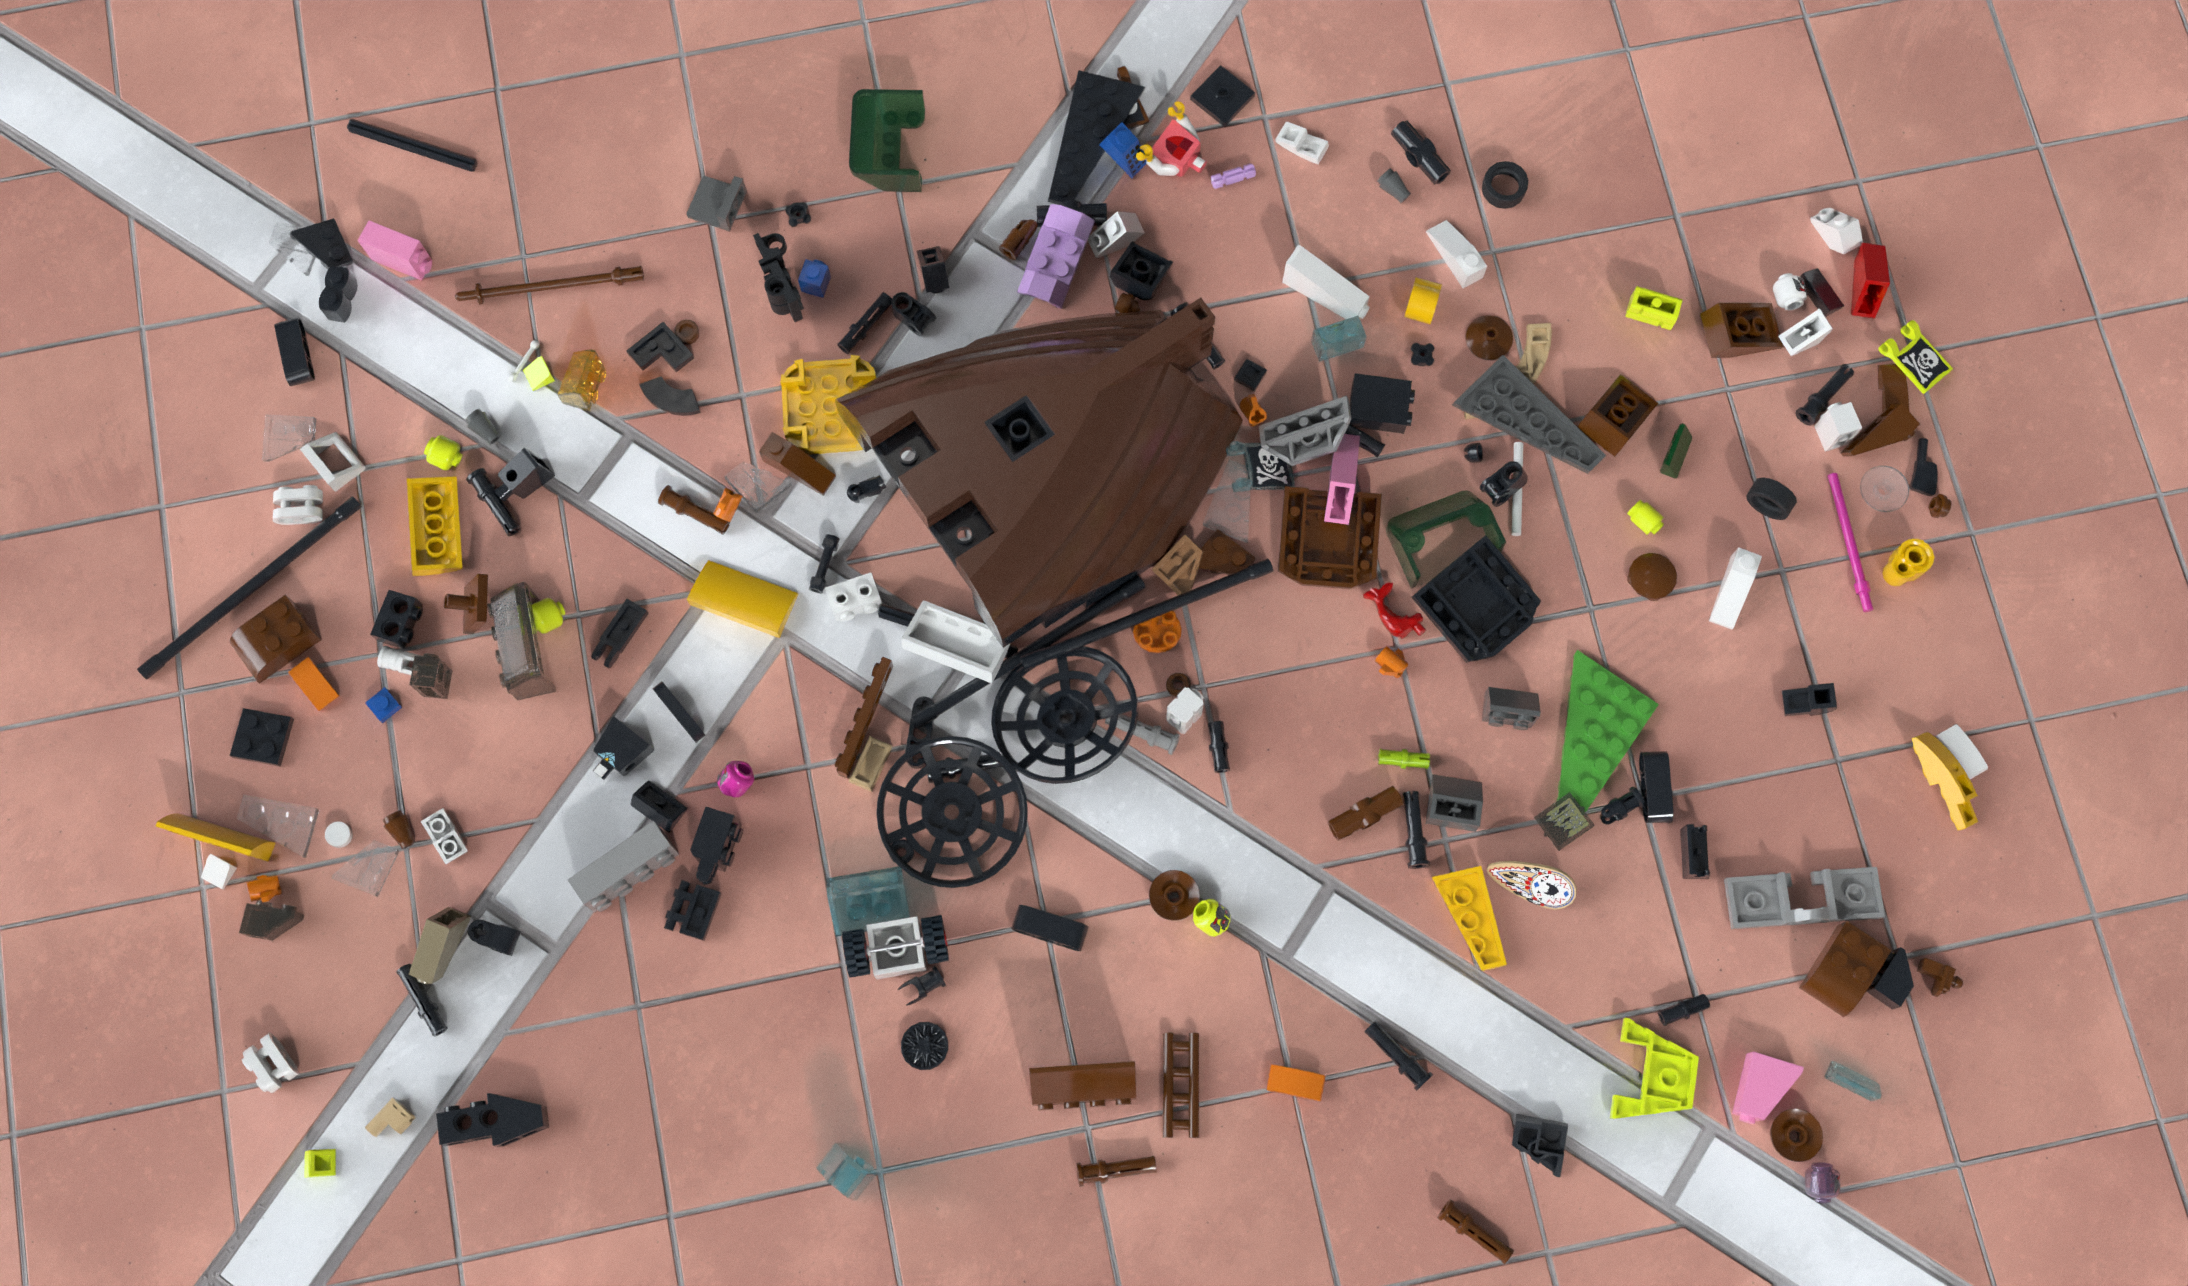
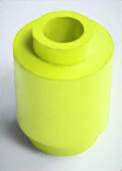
M1639 500L1627 513L1631 517L1630 520L1646 535L1650 532L1655 535L1664 525L1661 522L1664 517L1648 502L1644 503L1642 500Z

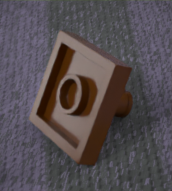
M477 574L464 587V596L445 595V609L464 610L463 634L473 635L487 622V574Z

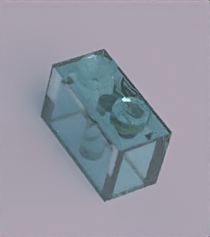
M1355 316L1313 330L1311 342L1320 362L1364 348L1367 336L1359 316Z

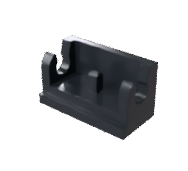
M1686 824L1680 829L1683 879H1709L1710 877L1707 825L1694 827V824Z

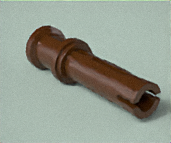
M667 485L659 496V505H666L674 509L678 515L685 514L722 535L726 533L730 526V522L715 516L713 512L699 506L687 494L683 496L672 490L670 485Z
M1154 1156L1106 1163L1105 1160H1098L1097 1163L1085 1165L1076 1163L1079 1187L1084 1186L1085 1183L1099 1181L1101 1184H1104L1111 1178L1157 1173Z
M1450 1199L1441 1209L1437 1219L1440 1221L1445 1220L1456 1229V1233L1466 1234L1505 1264L1512 1256L1514 1250L1473 1221L1474 1217H1472V1214L1463 1212Z

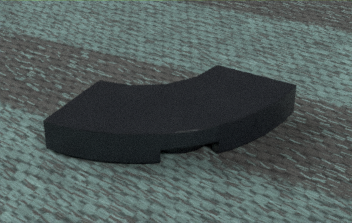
M662 376L639 384L645 397L656 408L680 416L701 413L692 389H674L666 384Z

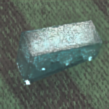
M836 1143L816 1167L827 1182L844 1196L855 1201L876 1176L871 1172L874 1168L872 1165L857 1155L853 1158Z

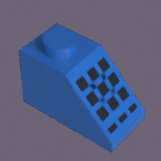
M1122 122L1100 143V146L1131 179L1146 165V160L1139 161L1136 158L1137 153H1144L1140 149L1141 144L1138 138Z

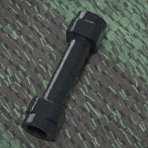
M826 534L823 540L822 547L824 550L816 575L812 576L810 580L809 590L822 594L827 582L824 579L833 551L836 552L840 539L837 536Z

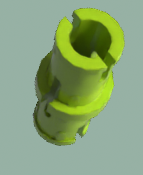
M1379 749L1378 765L1400 766V769H1406V767L1429 768L1430 760L1428 759H1430V753L1408 752L1407 749H1402V751Z

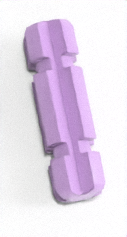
M1250 163L1244 165L1242 169L1237 167L1224 171L1222 175L1220 173L1212 175L1211 184L1213 188L1217 189L1223 187V184L1230 185L1243 181L1245 177L1246 179L1255 177L1256 170L1254 165Z

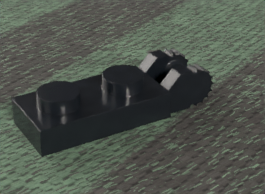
M626 599L599 638L600 642L592 652L591 658L595 661L600 659L608 645L613 649L605 659L604 666L611 668L617 661L619 654H622L649 614L648 611Z

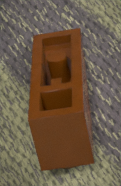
M1903 403L1891 404L1840 454L1843 457L1855 456L1900 441H1907L1916 433L1915 429L1920 423Z
M773 432L759 451L763 462L822 496L825 495L836 478V475L791 442Z

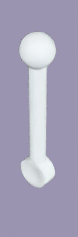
M533 340L530 343V349L515 371L509 375V381L514 383L517 380L519 372L533 351L539 348L540 343L537 340Z

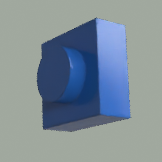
M385 687L365 702L382 723L402 708Z

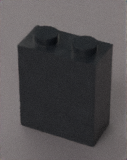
M1355 373L1351 388L1349 405L1351 421L1349 424L1356 428L1404 434L1406 426H1411L1413 412H1408L1409 404H1413L1415 390L1411 389L1412 381Z

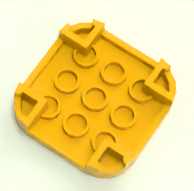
M851 355L850 359L812 362H804L803 359L795 360L794 364L781 375L780 381L782 386L783 431L786 440L809 455L863 450L840 417L835 399L876 378L874 367L857 355Z

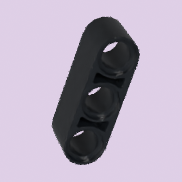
M298 317L275 323L274 327L281 361L289 386L292 387L314 381L315 374L301 319Z
M1667 751L1640 752L1641 794L1646 804L1643 807L1645 823H1672L1674 811L1669 755Z
M1019 905L1011 929L1023 935L1081 952L1089 927L1080 922L1039 909Z

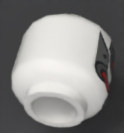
M1786 273L1781 275L1779 280L1773 285L1776 303L1781 308L1795 310L1800 308L1807 299L1808 293L1805 283L1800 276Z

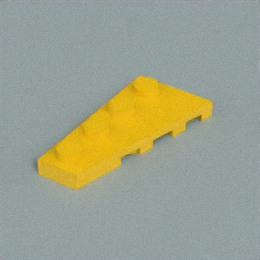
M1482 866L1432 877L1481 971L1507 966Z

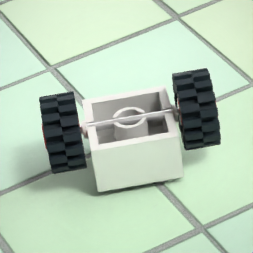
M942 915L921 918L923 937L918 917L866 925L869 946L866 944L863 928L842 932L844 957L849 978L870 974L869 956H871L873 974L876 980L927 971L923 947H925L928 964L949 961L947 936Z

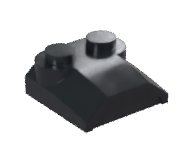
M1132 241L1111 270L1110 278L1117 288L1133 294L1138 299L1151 300L1173 265V261H1169Z

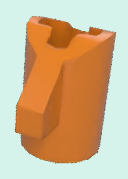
M1250 394L1241 400L1239 408L1249 421L1250 427L1257 426L1260 422L1266 420L1267 414L1258 403L1255 394Z
M726 487L713 514L725 521L731 522L743 496L734 494L732 490Z
M1386 646L1375 659V662L1381 666L1379 672L1382 675L1394 676L1395 678H1400L1409 665L1399 648L1394 652Z
M261 875L257 876V880L247 882L251 902L262 900V903L267 902L274 896L282 894L277 875L270 877Z

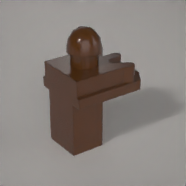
M1928 958L1920 960L1917 972L1935 978L1931 990L1932 996L1938 997L1940 994H1946V991H1950L1951 986L1956 989L1963 986V980L1958 976H1954L1955 968Z

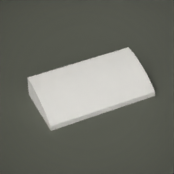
M924 600L902 636L903 649L989 683H993L1009 648V645L1004 648L1000 645L986 624Z

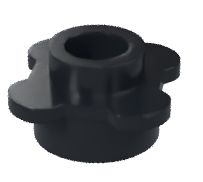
M797 202L786 207L785 212L789 215L788 223L790 226L796 227L798 224H808L811 221L806 203Z
M1430 343L1426 345L1412 344L1411 350L1413 354L1411 363L1418 366L1433 365L1434 358L1432 357V352L1435 349L1434 346Z

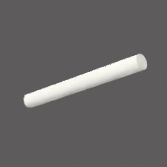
M1515 442L1513 461L1518 462L1523 467L1524 443ZM1513 472V479L1517 478L1520 472ZM1522 488L1512 495L1511 535L1513 536L1521 535Z

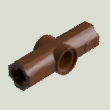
M1391 786L1371 798L1366 797L1358 801L1348 811L1329 820L1327 823L1333 836L1339 841L1361 828L1364 830L1381 820V817L1400 808L1404 803L1399 792L1394 786Z

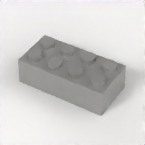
M652 821L568 879V882L586 907L593 912L597 910L601 912L607 909L612 904L611 901L616 897H623L633 890L632 886L639 881L645 882L652 878L655 870L661 866L665 868L671 865L679 853L664 831Z

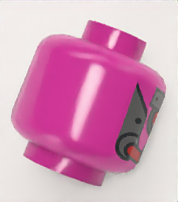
M731 761L727 763L717 777V784L721 792L733 798L744 795L754 782L753 770L744 761Z

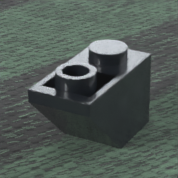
M1900 947L1889 953L1882 968L1878 971L1866 991L1892 1010L1902 1006L1914 987L1905 949Z

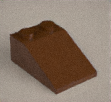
M1718 303L1700 313L1711 358H1731L1781 349L1783 347V343L1778 337L1780 332L1772 303Z
M1620 374L1577 427L1615 457L1658 403Z

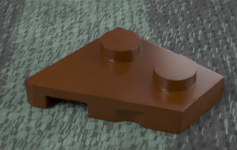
M1217 529L1201 548L1204 552L1199 568L1210 570L1211 573L1231 575L1252 565L1256 558Z

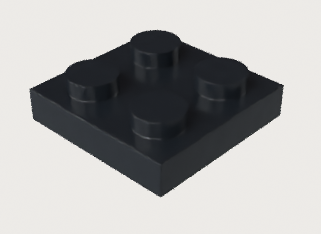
M243 708L229 756L281 767L294 719L288 716Z

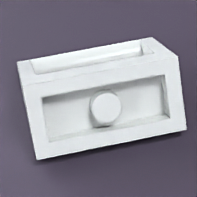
M337 432L307 443L300 449L335 492L365 470L363 463ZM334 444L352 467L333 474L318 455Z

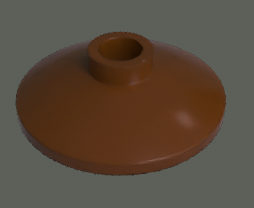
M1490 315L1481 316L1469 325L1466 332V344L1469 350L1478 358L1497 360L1502 355L1505 356L1511 349L1513 333L1510 326L1501 318ZM1487 332H1492L1495 336L1489 337Z
M1169 870L1163 872L1154 879L1150 886L1149 901L1151 907L1156 914L1164 919L1171 921L1185 919L1193 913L1194 908L1199 903L1198 885L1190 875L1183 871ZM1171 893H1177L1179 899L1177 901L1170 900L1169 895Z
M1789 1109L1781 1112L1774 1119L1770 1129V1138L1773 1147L1782 1157L1794 1162H1803L1812 1159L1820 1151L1823 1143V1131L1818 1120L1809 1112L1801 1109ZM1792 1131H1795L1798 1135L1796 1141L1790 1138Z

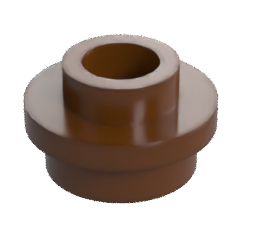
M1943 494L1933 497L1928 507L1930 515L1935 518L1947 516L1951 509V500L1947 499V496Z
M1183 673L1170 675L1166 682V689L1173 697H1177L1185 687L1189 689L1191 687L1189 678ZM1176 682L1182 683L1183 687L1181 689H1175L1174 684Z

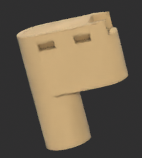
M392 1097L365 1126V1129L374 1137H377L389 1124L397 1133L402 1134L416 1117L397 1099Z

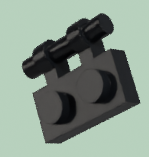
M681 880L679 888L674 891L673 897L675 898L670 911L667 910L665 916L667 920L664 929L673 931L676 922L682 923L679 931L680 934L705 942L722 893L696 884L692 894L688 892L691 883ZM684 901L690 902L686 915L680 914Z

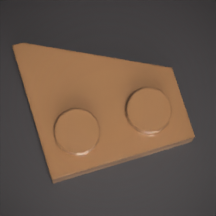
M1185 534L1158 562L1152 571L1177 595L1183 594L1193 588L1204 551Z

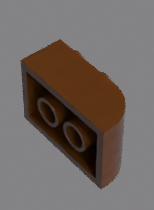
M286 595L241 625L230 638L231 646L259 684L321 641V638L295 602Z
M1848 921L1837 925L1799 988L1842 1017H1845L1863 998L1891 949Z

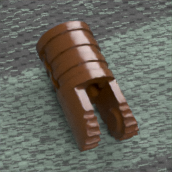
M1032 219L1021 220L999 246L1001 253L1011 260H1016L1034 235L1038 227L1037 221Z

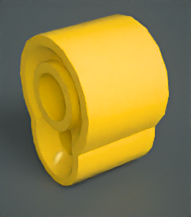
M1416 277L1404 318L1430 325L1442 284Z
M1920 539L1906 540L1890 555L1889 562L1885 565L1882 572L1884 580L1889 585L1896 587L1920 578L1933 565L1934 553L1932 548Z

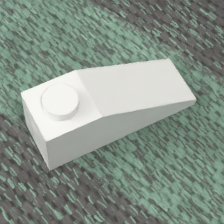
M1447 220L1426 231L1462 288L1483 278L1487 268L1486 263L1476 248Z
M1739 547L1731 555L1709 618L1710 622L1731 630L1734 628L1754 581L1762 558L1761 555Z

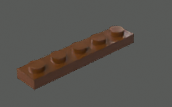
M882 657L880 663L876 662L871 675L874 678L871 686L867 685L863 692L862 699H865L862 708L858 707L855 712L853 721L856 723L853 730L847 732L844 744H846L843 754L839 753L835 762L836 771L839 776L847 779L850 776L893 669L891 659Z

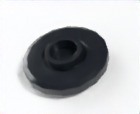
M919 1022L910 1026L901 1040V1053L904 1060L911 1067L918 1070H931L938 1067L945 1060L949 1050L945 1032L938 1025L930 1022Z

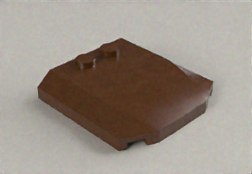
M1285 486L1278 572L1302 586L1352 589L1376 579L1382 494L1354 493L1349 525L1324 521L1328 491Z

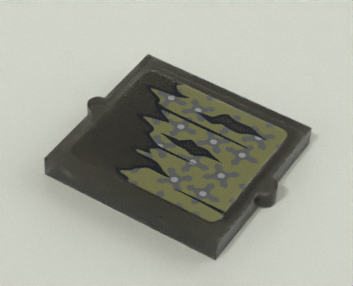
M1571 792L1534 817L1544 830V836L1549 837L1558 851L1595 826L1584 811L1585 807L1580 806Z

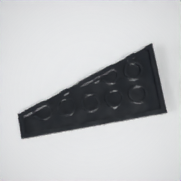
M1078 70L1048 202L1061 205L1064 201L1076 199L1090 174L1096 168L1097 163L1106 152L1100 146V143L1121 122L1124 123L1139 97L1145 91V86Z

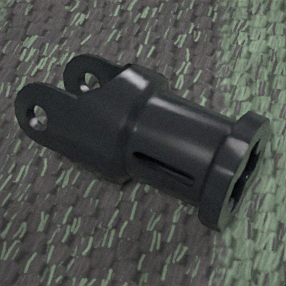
M1632 786L1629 788L1628 793L1619 798L1611 799L1609 804L1601 810L1602 823L1609 825L1628 816L1627 813L1635 808L1644 807L1646 804L1643 796Z
M935 965L932 967V971L919 978L916 976L908 980L897 990L909 984L915 985L918 989V998L907 1003L906 1006L927 997V993L940 986L945 987L946 984Z

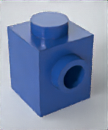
M805 259L798 278L801 292L824 298L831 279L828 265L820 260L810 261Z

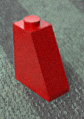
M1861 243L1854 261L1851 315L1875 318L1890 285L1886 246Z

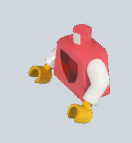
M1179 101L1174 102L1178 111L1176 113L1174 108L1170 107L1168 108V114L1172 117H1177L1176 121L1173 119L1153 147L1148 144L1140 146L1144 153H1137L1136 158L1139 161L1146 160V164L1161 176L1177 175L1182 177L1189 167L1201 173L1207 161L1198 156L1201 146L1200 139L1187 115L1183 114L1185 111L1184 104Z

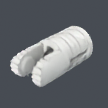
M383 646L379 653L377 664L381 668L385 667L399 673L422 678L424 674L422 670L408 667L410 661L426 663L427 657Z

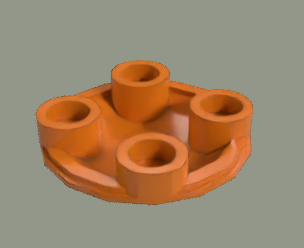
M1174 611L1133 627L1135 641L1148 652L1162 653L1169 651L1176 646L1181 638L1182 628Z

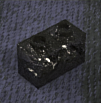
M425 653L423 657L414 656L409 685L423 697L448 699L453 671L438 655Z

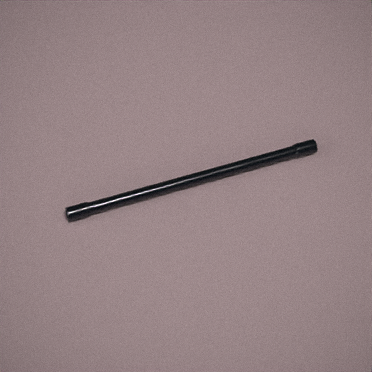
M353 496L350 497L308 534L158 654L153 655L137 668L138 672L146 680L164 667L170 659L342 521L347 520L361 509L362 506Z
M1267 558L1248 566L1246 569L1065 641L1020 657L1021 664L1026 671L1050 659L1248 580H1254L1272 573L1274 570L1271 561Z
M1134 577L1113 593L1005 659L994 681L1021 665V656L1053 645L1121 601L1132 597L1146 588L1141 577ZM976 677L935 704L929 705L911 716V719L915 726L920 729L938 718L940 714L990 683Z

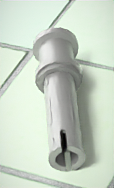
M1123 714L1118 715L1116 728L1128 732L1131 717ZM1111 717L1106 718L1105 724L1109 725ZM1138 720L1133 734L1146 740L1149 746L1153 747L1155 745L1167 750L1170 755L1174 753L1180 739V734L1176 733L1173 735L1162 730L1161 726L1154 725L1152 727Z

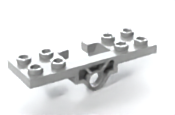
M1877 867L1839 870L1824 869L1811 872L1812 886L1824 885L1827 907L1823 906L1803 910V908L1791 910L1787 887L1792 886L1791 873L1779 872L1778 874L1725 878L1724 884L1731 929L1884 918L1885 913Z

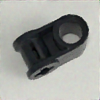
M899 292L893 296L891 304L895 318L905 324L913 333L922 336L924 334L923 330L931 321L934 322L936 320L935 314L928 307L922 305L905 292ZM902 303L908 305L906 309L897 308Z
M1511 461L1486 478L1479 488L1492 499L1494 507H1499L1525 486L1528 476L1518 462ZM1513 472H1520L1517 478L1509 479Z
M475 920L469 925L467 933L468 937L479 945L512 956L521 931L484 920ZM484 929L486 931L485 936H479L477 931Z

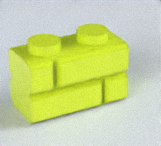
M1636 286L1630 297L1625 317L1671 330L1677 321L1683 299Z

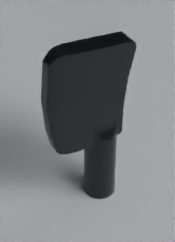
M1920 438L1918 439L1917 459L1914 463V471L1909 489L1926 496H1933L1936 493L1938 482L1937 465L1927 461L1928 439Z

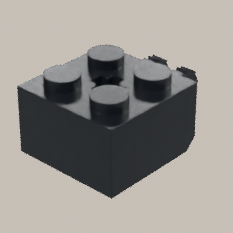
M709 807L704 809L690 848L692 855L699 862L696 878L704 885L712 883L717 870L725 872L727 866L730 867L735 857V852L732 851L735 843H739L743 835L742 824L735 815Z

